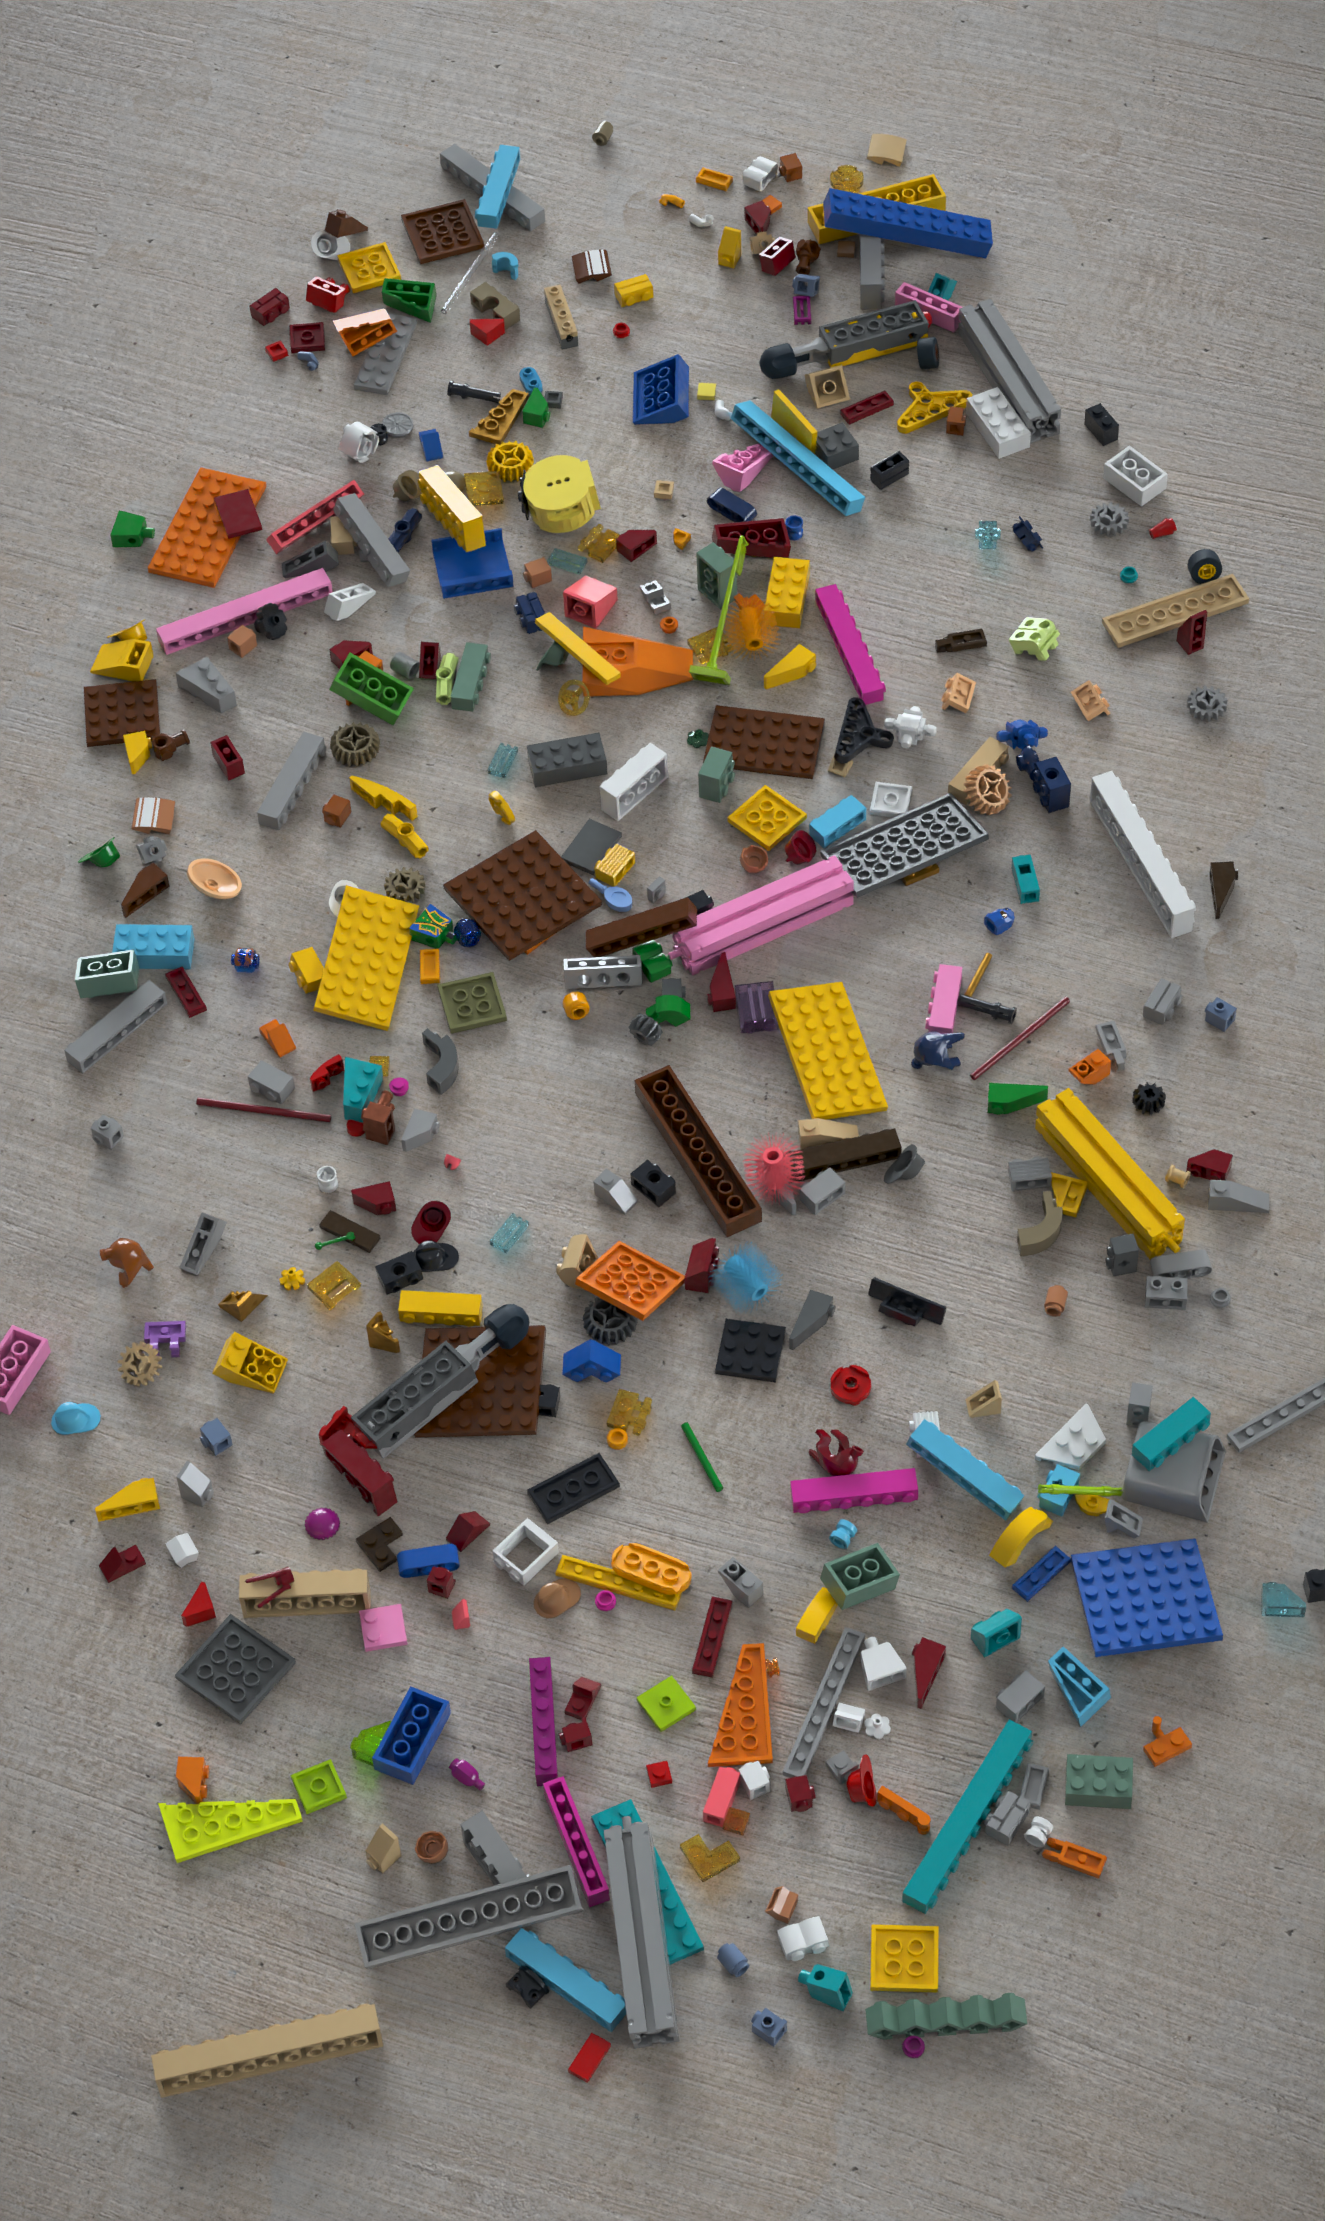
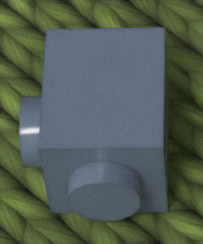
M1217 997L1206 1006L1205 1021L1225 1032L1235 1021L1237 1008Z
M218 1418L206 1422L200 1428L201 1443L205 1448L209 1447L215 1456L233 1445L230 1433Z

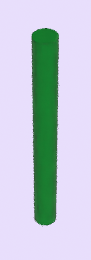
M683 1423L681 1428L716 1492L722 1491L723 1486L689 1423Z

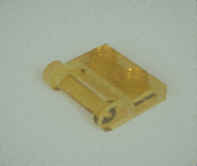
M338 1261L307 1284V1289L323 1302L330 1311L336 1307L335 1304L350 1292L361 1287L359 1280ZM346 1280L349 1282L348 1285L331 1298L327 1296Z

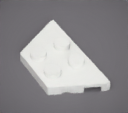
M1085 1404L1035 1454V1460L1040 1462L1041 1459L1052 1461L1053 1465L1059 1464L1071 1469L1080 1470L1106 1444V1438L1088 1404Z

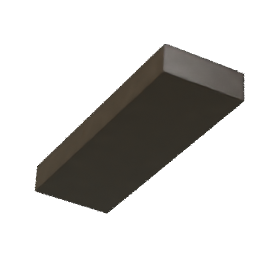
M332 1210L327 1213L319 1224L321 1229L339 1238L346 1236L348 1232H353L355 1239L344 1241L368 1253L373 1250L381 1239L379 1234Z

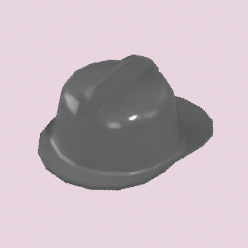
M911 1144L907 1146L898 1159L889 1167L884 1175L885 1183H893L899 1178L909 1180L916 1177L925 1164V1160L917 1153L916 1145Z

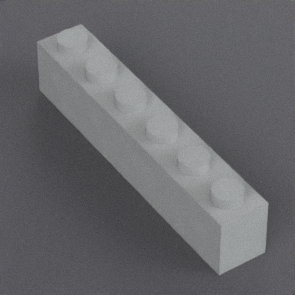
M354 493L337 498L333 509L335 515L341 520L345 529L351 534L353 540L361 548L362 553L368 558L381 579L388 587L405 583L410 569L358 496Z
M307 732L302 733L257 812L260 825L280 830L281 826L286 823L288 814L294 809L297 798L302 795L305 784L309 783L313 770L317 769L321 756L325 755L324 737Z
M150 980L141 985L132 995L126 997L121 1004L113 1008L109 1014L98 1020L92 1028L85 1031L81 1037L67 1046L64 1050L67 1062L82 1074L167 1005L165 992Z

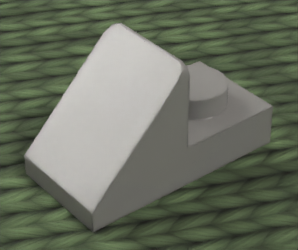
M1112 1499L1109 1500L1105 1515L1107 1533L1119 1529L1132 1538L1139 1537L1143 1518Z

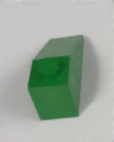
M989 1083L987 1113L996 1115L1009 1114L1044 1102L1048 1097V1086Z

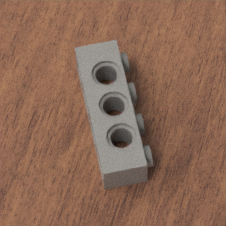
M640 955L563 959L565 989L642 985Z

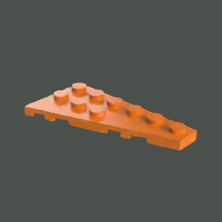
M764 1643L742 1645L736 1671L718 1726V1732L713 1743V1749L707 1763L708 1767L736 1766L759 1761L760 1764L773 1763Z

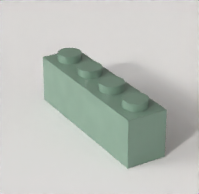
M466 642L451 694L452 709L473 712L475 705H478V693L483 689L482 679L487 675L486 665L491 660L488 645Z

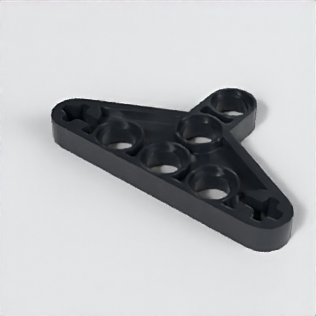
M858 697L850 698L848 701L834 754V759L839 763H848L869 745L887 749L892 746L894 741L893 733L874 727L864 701ZM849 717H855L856 720H852ZM845 729H852L853 732L846 731ZM863 733H868L871 736H865ZM881 738H887L890 741H884ZM842 741H848L850 744H845Z

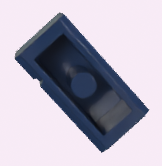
M532 592L527 595L517 596L514 611L516 615L521 617L519 618L521 627L525 628L528 634L542 631L535 624V620L545 614L537 593Z

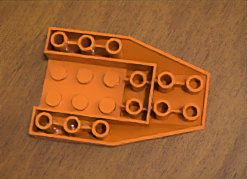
M583 626V641L621 673L619 679L606 685L583 665V696L641 695L693 680L689 673L690 665H693V650Z

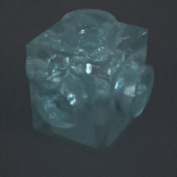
M979 521V528H975V539H978L979 549L997 548V539H1000L1001 535L1000 528H997V521Z

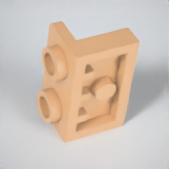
M956 673L953 678H949L945 684L947 690L941 699L943 702L941 709L946 710L950 705L966 713L970 707L976 682L959 673Z
M1088 680L1071 691L1088 721L1102 712H1105L1107 716L1111 714L1108 710L1110 705L1105 697L1101 698L1100 694H1102V691L1097 684L1093 685Z

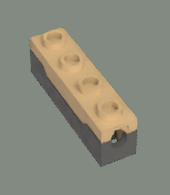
M561 284L544 288L545 304L561 349L577 347L578 332Z

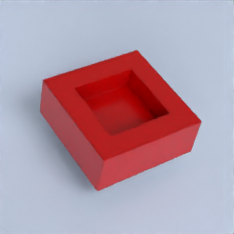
M281 340L265 346L266 353L273 362L289 356L288 350Z
M667 1760L646 1765L651 1788L672 1784Z

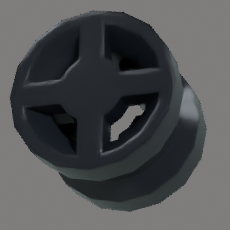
M380 423L372 425L370 428L377 432L376 435L379 436L378 446L386 444L388 441L386 426Z

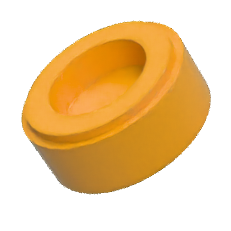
M620 1428L609 1431L607 1434L609 1447L615 1450L623 1449L628 1443L627 1433Z

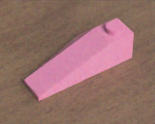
M758 443L748 446L745 451L735 450L731 455L721 454L713 460L712 464L724 486L731 488L733 491L741 492L749 486L774 455Z

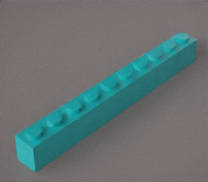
M1010 1719L1008 1720L902 1893L903 1903L924 1914L927 1913L929 1908H934L938 1900L937 1895L939 1891L945 1890L949 1882L948 1877L950 1873L956 1872L960 1863L958 1861L961 1855L965 1856L970 1848V1840L972 1837L976 1838L978 1836L981 1822L985 1821L988 1814L991 1813L992 1809L990 1808L1002 1795L1001 1790L1003 1786L1009 1785L1013 1776L1011 1773L1014 1768L1018 1769L1020 1767L1024 1752H1029L1033 1745L1031 1730Z

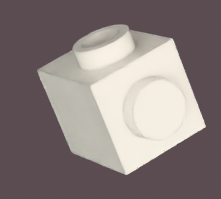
M759 1761L746 1763L739 1769L740 1782L750 1800L770 1792L769 1773L765 1766L761 1767Z

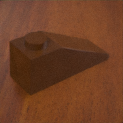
M337 209L336 211L329 212L324 231L339 238L368 231V227L346 214V211Z
M155 863L144 867L137 874L121 903L125 918L170 887L168 875Z

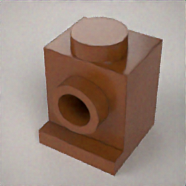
M950 406L946 421V434L964 435V426L966 425L967 418L964 415V408Z

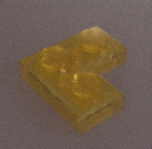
M699 1834L680 1844L681 1851L702 1882L740 1862V1856L729 1840L711 1851Z

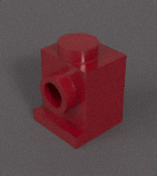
M433 1566L427 1578L428 1592L448 1599L456 1583V1579H453V1573L446 1568Z
M586 1717L581 1718L582 1722L568 1724L562 1728L561 1733H558L561 1746L565 1745L567 1752L593 1745Z

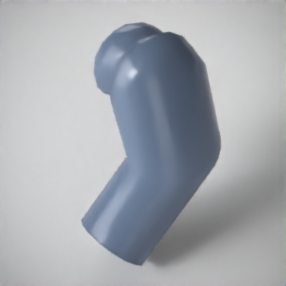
M298 352L297 357L299 360L308 361L307 367H309V370L314 371L318 368L319 362L312 352Z

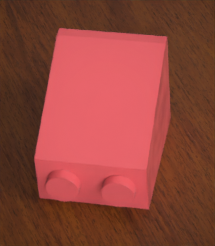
M585 575L563 592L565 617L597 629L618 600L617 588Z

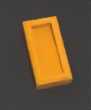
M702 167L696 177V182L727 191L733 182V176Z
M439 949L420 950L421 984L440 983Z

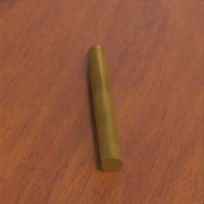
M985 953L964 994L965 996L972 997L992 959V954Z

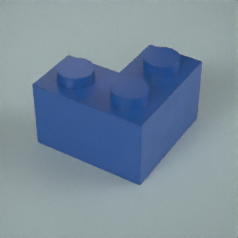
M592 1339L563 1354L562 1375L570 1378L572 1381L579 1382L592 1375L607 1383L620 1376L621 1354Z

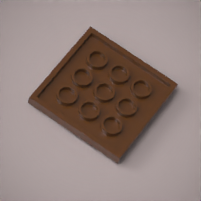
M465 199L401 215L402 223L420 264L485 248L484 241Z
M156 679L84 687L87 747L125 743L123 735L145 731L146 737H150V739L160 734Z

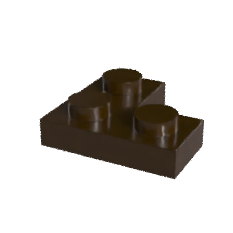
M389 1517L357 1537L356 1543L378 1571L381 1572L397 1562V1557L387 1545L403 1536V1533L394 1520Z

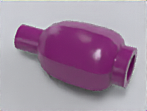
M458 1758L452 1761L449 1769L452 1770L451 1774L455 1779L466 1786H475L480 1791L484 1788L485 1783L479 1779L478 1771L464 1759L459 1760Z

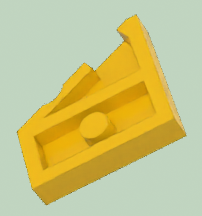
M1051 1172V1186L1057 1207H1062L1064 1215L1076 1218L1087 1190L1088 1182Z

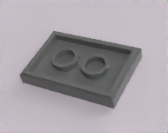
M589 818L561 857L567 864L594 875L595 864L599 860L602 861L606 851L618 843L622 837V832Z

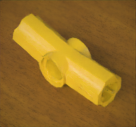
M386 814L380 823L381 827L397 838L401 846L406 847L415 858L420 859L426 855L429 848L414 831L412 824L404 823L393 814Z

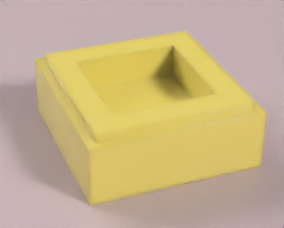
M699 383L697 400H715L716 384Z

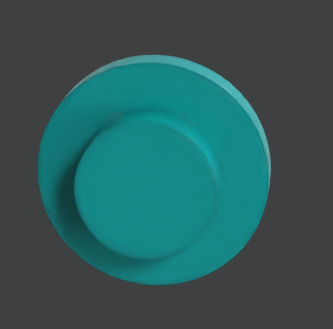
M1127 566L1120 572V579L1125 583H1134L1138 579V573L1135 568Z

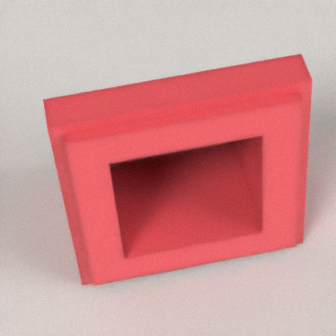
M462 1599L452 1610L453 1626L456 1630L469 1628L470 1626L467 1600Z

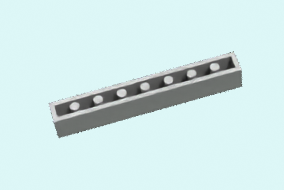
M456 144L441 152L440 164L442 168L453 174L455 178L460 179L466 186L471 187L477 194L483 196V187L487 185L486 180L487 175L491 173L490 169ZM512 186L503 212L511 219L520 223L522 227L532 231L545 222V210Z

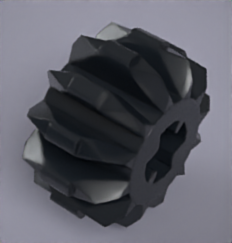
M1146 1082L1145 1086L1139 1084L1138 1088L1133 1091L1132 1103L1135 1105L1136 1111L1142 1110L1143 1115L1146 1112L1152 1115L1153 1111L1159 1114L1160 1109L1165 1106L1166 1094L1163 1092L1162 1086L1156 1087V1083L1149 1085Z

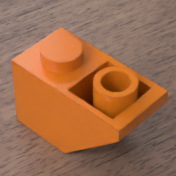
M1097 1049L1069 1068L1068 1071L1081 1084L1095 1085L1110 1075L1111 1060Z
M178 1756L176 1770L178 1786L195 1804L203 1802V1798L207 1797L205 1778H209V1765H206L204 1757Z

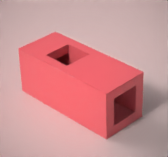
M719 1766L703 1810V1822L724 1828L740 1785V1772L730 1767L723 1768Z

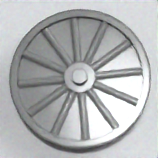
M391 413L382 421V424L387 428V434L393 437L405 436L413 429V420L405 413Z

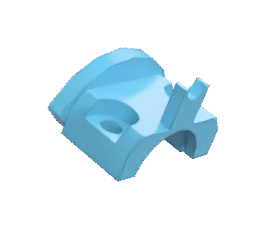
M498 252L492 255V270L494 273L507 270L510 271L511 279L516 280L518 278L519 265L515 255L508 252Z

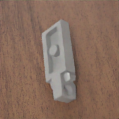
M1115 1021L1097 1024L1095 1029L1105 1055L1111 1062H1114L1117 1071L1124 1070L1126 1048Z

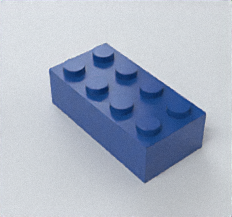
M410 1686L372 1757L374 1770L414 1785L451 1714L449 1701Z

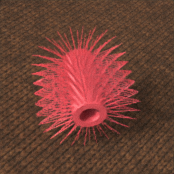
M769 1142L770 1148L767 1149L762 1146L765 1151L760 1147L758 1148L761 1151L759 1154L762 1157L756 1154L752 1155V1153L750 1155L749 1153L748 1156L760 1158L759 1160L756 1158L754 1160L753 1158L743 1160V1162L757 1161L755 1164H750V1162L744 1164L747 1165L745 1166L747 1169L745 1172L747 1171L748 1173L745 1177L747 1175L749 1177L758 1175L759 1177L755 1179L760 1180L757 1183L748 1184L749 1187L763 1183L759 1187L766 1185L763 1188L765 1189L764 1193L769 1190L768 1196L772 1194L774 1197L775 1194V1203L776 1190L779 1199L778 1189L779 1191L784 1190L787 1192L784 1189L785 1187L793 1192V1189L788 1188V1186L790 1185L795 1188L797 1186L791 1185L788 1182L802 1184V1182L792 1181V1179L799 1178L800 1180L805 1178V1176L794 1177L791 1175L798 1173V1175L801 1173L802 1175L804 1171H801V1168L804 1166L800 1164H803L804 1161L790 1162V1160L795 1158L803 1159L801 1158L802 1156L790 1157V1155L802 1153V1151H795V1153L793 1151L791 1154L789 1149L785 1152L783 1151L791 1143L784 1148L782 1146L779 1148L780 1142L777 1146L773 1143V1147H771V1142ZM794 1163L798 1164V1166L791 1167L790 1165ZM751 1165L758 1166L757 1168H754V1169H753V1168L751 1169V1167H750V1169H748V1167L751 1166ZM798 1168L800 1169V1170L797 1171V1172L790 1171V1170H792V1169H794V1170H795V1169L798 1170ZM752 1170L758 1171V1172L755 1173V1174H753V1173L750 1174V1173H749L750 1171L752 1172ZM746 1178L745 1181L747 1180V1182H748V1181L750 1180V1181L752 1182V1180H753V1182H754L755 1179H748V1178Z

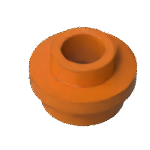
M665 617L661 620L660 627L663 632L671 634L678 628V621L674 617Z

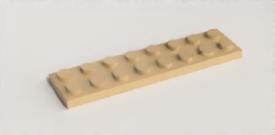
M1230 574L1102 618V624L1116 646L1120 648L1178 628L1190 616L1206 610L1208 612L1207 617L1248 604L1249 597L1235 576Z

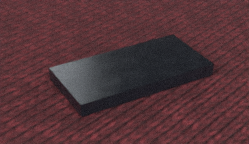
M597 1453L527 1489V1494L548 1525L619 1488L620 1483L601 1454Z

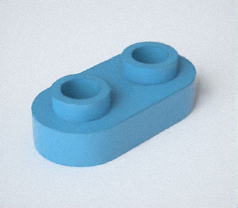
M532 367L521 369L519 373L520 381L526 393L531 395L534 387L538 388L542 393V382L536 370Z

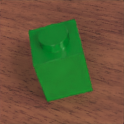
M534 387L522 411L523 424L543 428L545 423L549 421L551 413L548 411V403L539 389Z

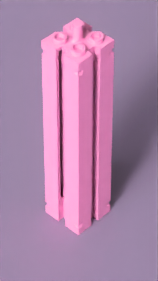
M835 855L831 856L828 860H822L697 915V926L672 934L674 946L673 951L668 953V957L672 960L680 956L683 967L689 970L693 976L701 970L704 971L717 965L721 952H725L727 960L838 912L844 907L853 905V894L851 892L854 891V881L847 871H843L842 864Z

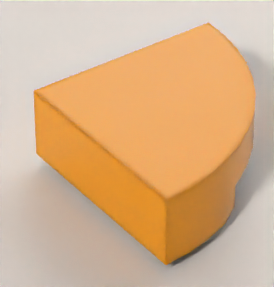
M675 528L673 532L674 543L679 549L683 550L690 541L691 534Z

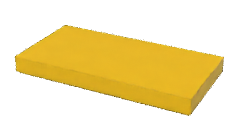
M779 389L774 391L771 418L815 454L817 430Z

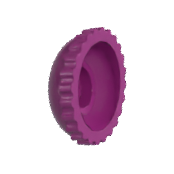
M322 1507L312 1510L306 1517L305 1530L314 1539L325 1540L330 1537L332 1538L339 1531L338 1528H340L338 1514L334 1510Z

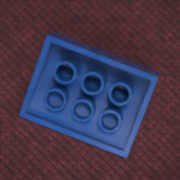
M679 354L634 372V425L675 423L689 417V366Z

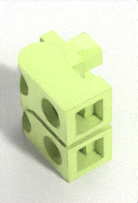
M1026 617L1011 636L1009 642L1015 654H1022L1024 650H1027L1030 655H1036L1038 660L1045 661L1049 657L1047 650H1053L1059 645L1056 639L1060 633L1058 630H1055L1054 623L1049 619Z

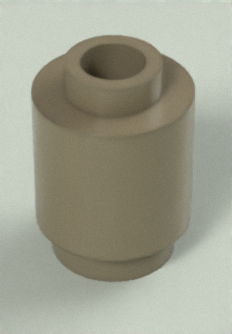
M607 121L599 123L592 135V139L597 145L604 146L607 144L613 134L612 124Z

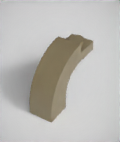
M1046 1191L1042 1194L1044 1220L1034 1227L1020 1228L1017 1231L1020 1256L1034 1255L1048 1249L1060 1234L1063 1210L1062 1207H1057L1056 1199H1052L1051 1191Z

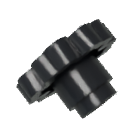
M272 603L258 608L257 619L254 622L255 630L258 633L265 634L267 639L271 640L284 636L287 631V625L285 624L287 619L283 610H278V606Z

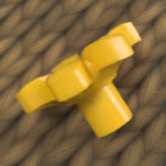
M291 1267L288 1271L283 1270L281 1272L282 1278L279 1281L280 1285H284V1289L289 1291L293 1287L294 1290L300 1288L299 1284H305L304 1273L301 1269L296 1271L295 1267Z

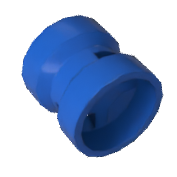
M796 515L789 516L785 521L789 540H799L803 536V519Z

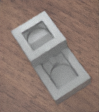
M656 580L639 586L646 602L655 615L672 609L671 603L663 593V588Z

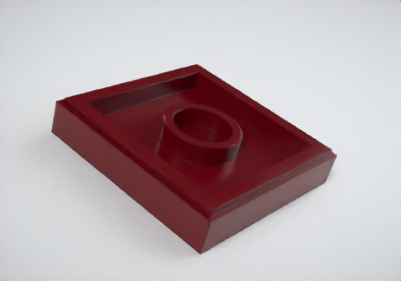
M323 322L289 325L291 354L300 351H325Z

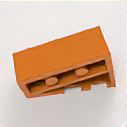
M385 308L333 321L352 357L397 332Z

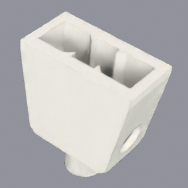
M869 1637L864 1641L866 1649L861 1651V1665L868 1691L906 1678V1666L889 1642L878 1644L875 1637Z

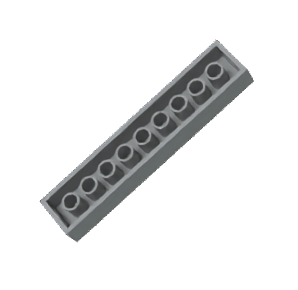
M571 1865L354 1924L364 1966L369 1970L583 1911L573 1868Z

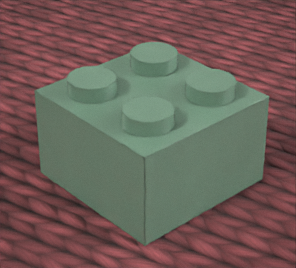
M711 746L698 773L700 798L720 803L723 796L726 797L728 785L733 783L735 778V772H733L735 761L733 760L732 752Z

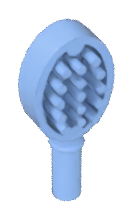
M594 878L589 880V885L600 891L601 894H604L605 902L611 909L618 912H627L632 908V897L625 889L616 886L607 888V886H604Z

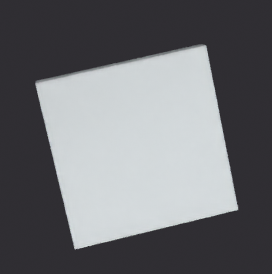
M875 782L870 815L894 818L908 812L912 786Z

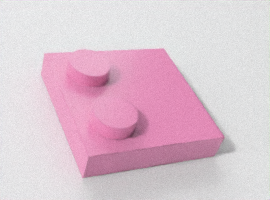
M401 1604L359 1611L365 1652L408 1645Z

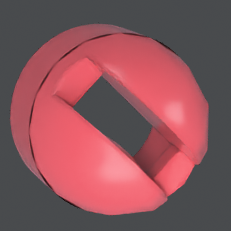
M446 1154L444 1159L446 1168L452 1164L450 1170H455L461 1162V1159Z

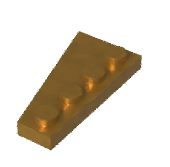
M512 389L499 401V405L496 408H492L489 411V415L485 419H481L478 422V426L475 429L472 428L469 431V437L501 445L529 399L528 393Z

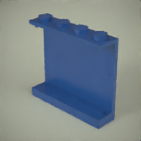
M502 528L484 531L486 546L470 552H466L462 547H459L457 541L451 536L431 540L443 599L514 587L513 574L509 568L503 543Z

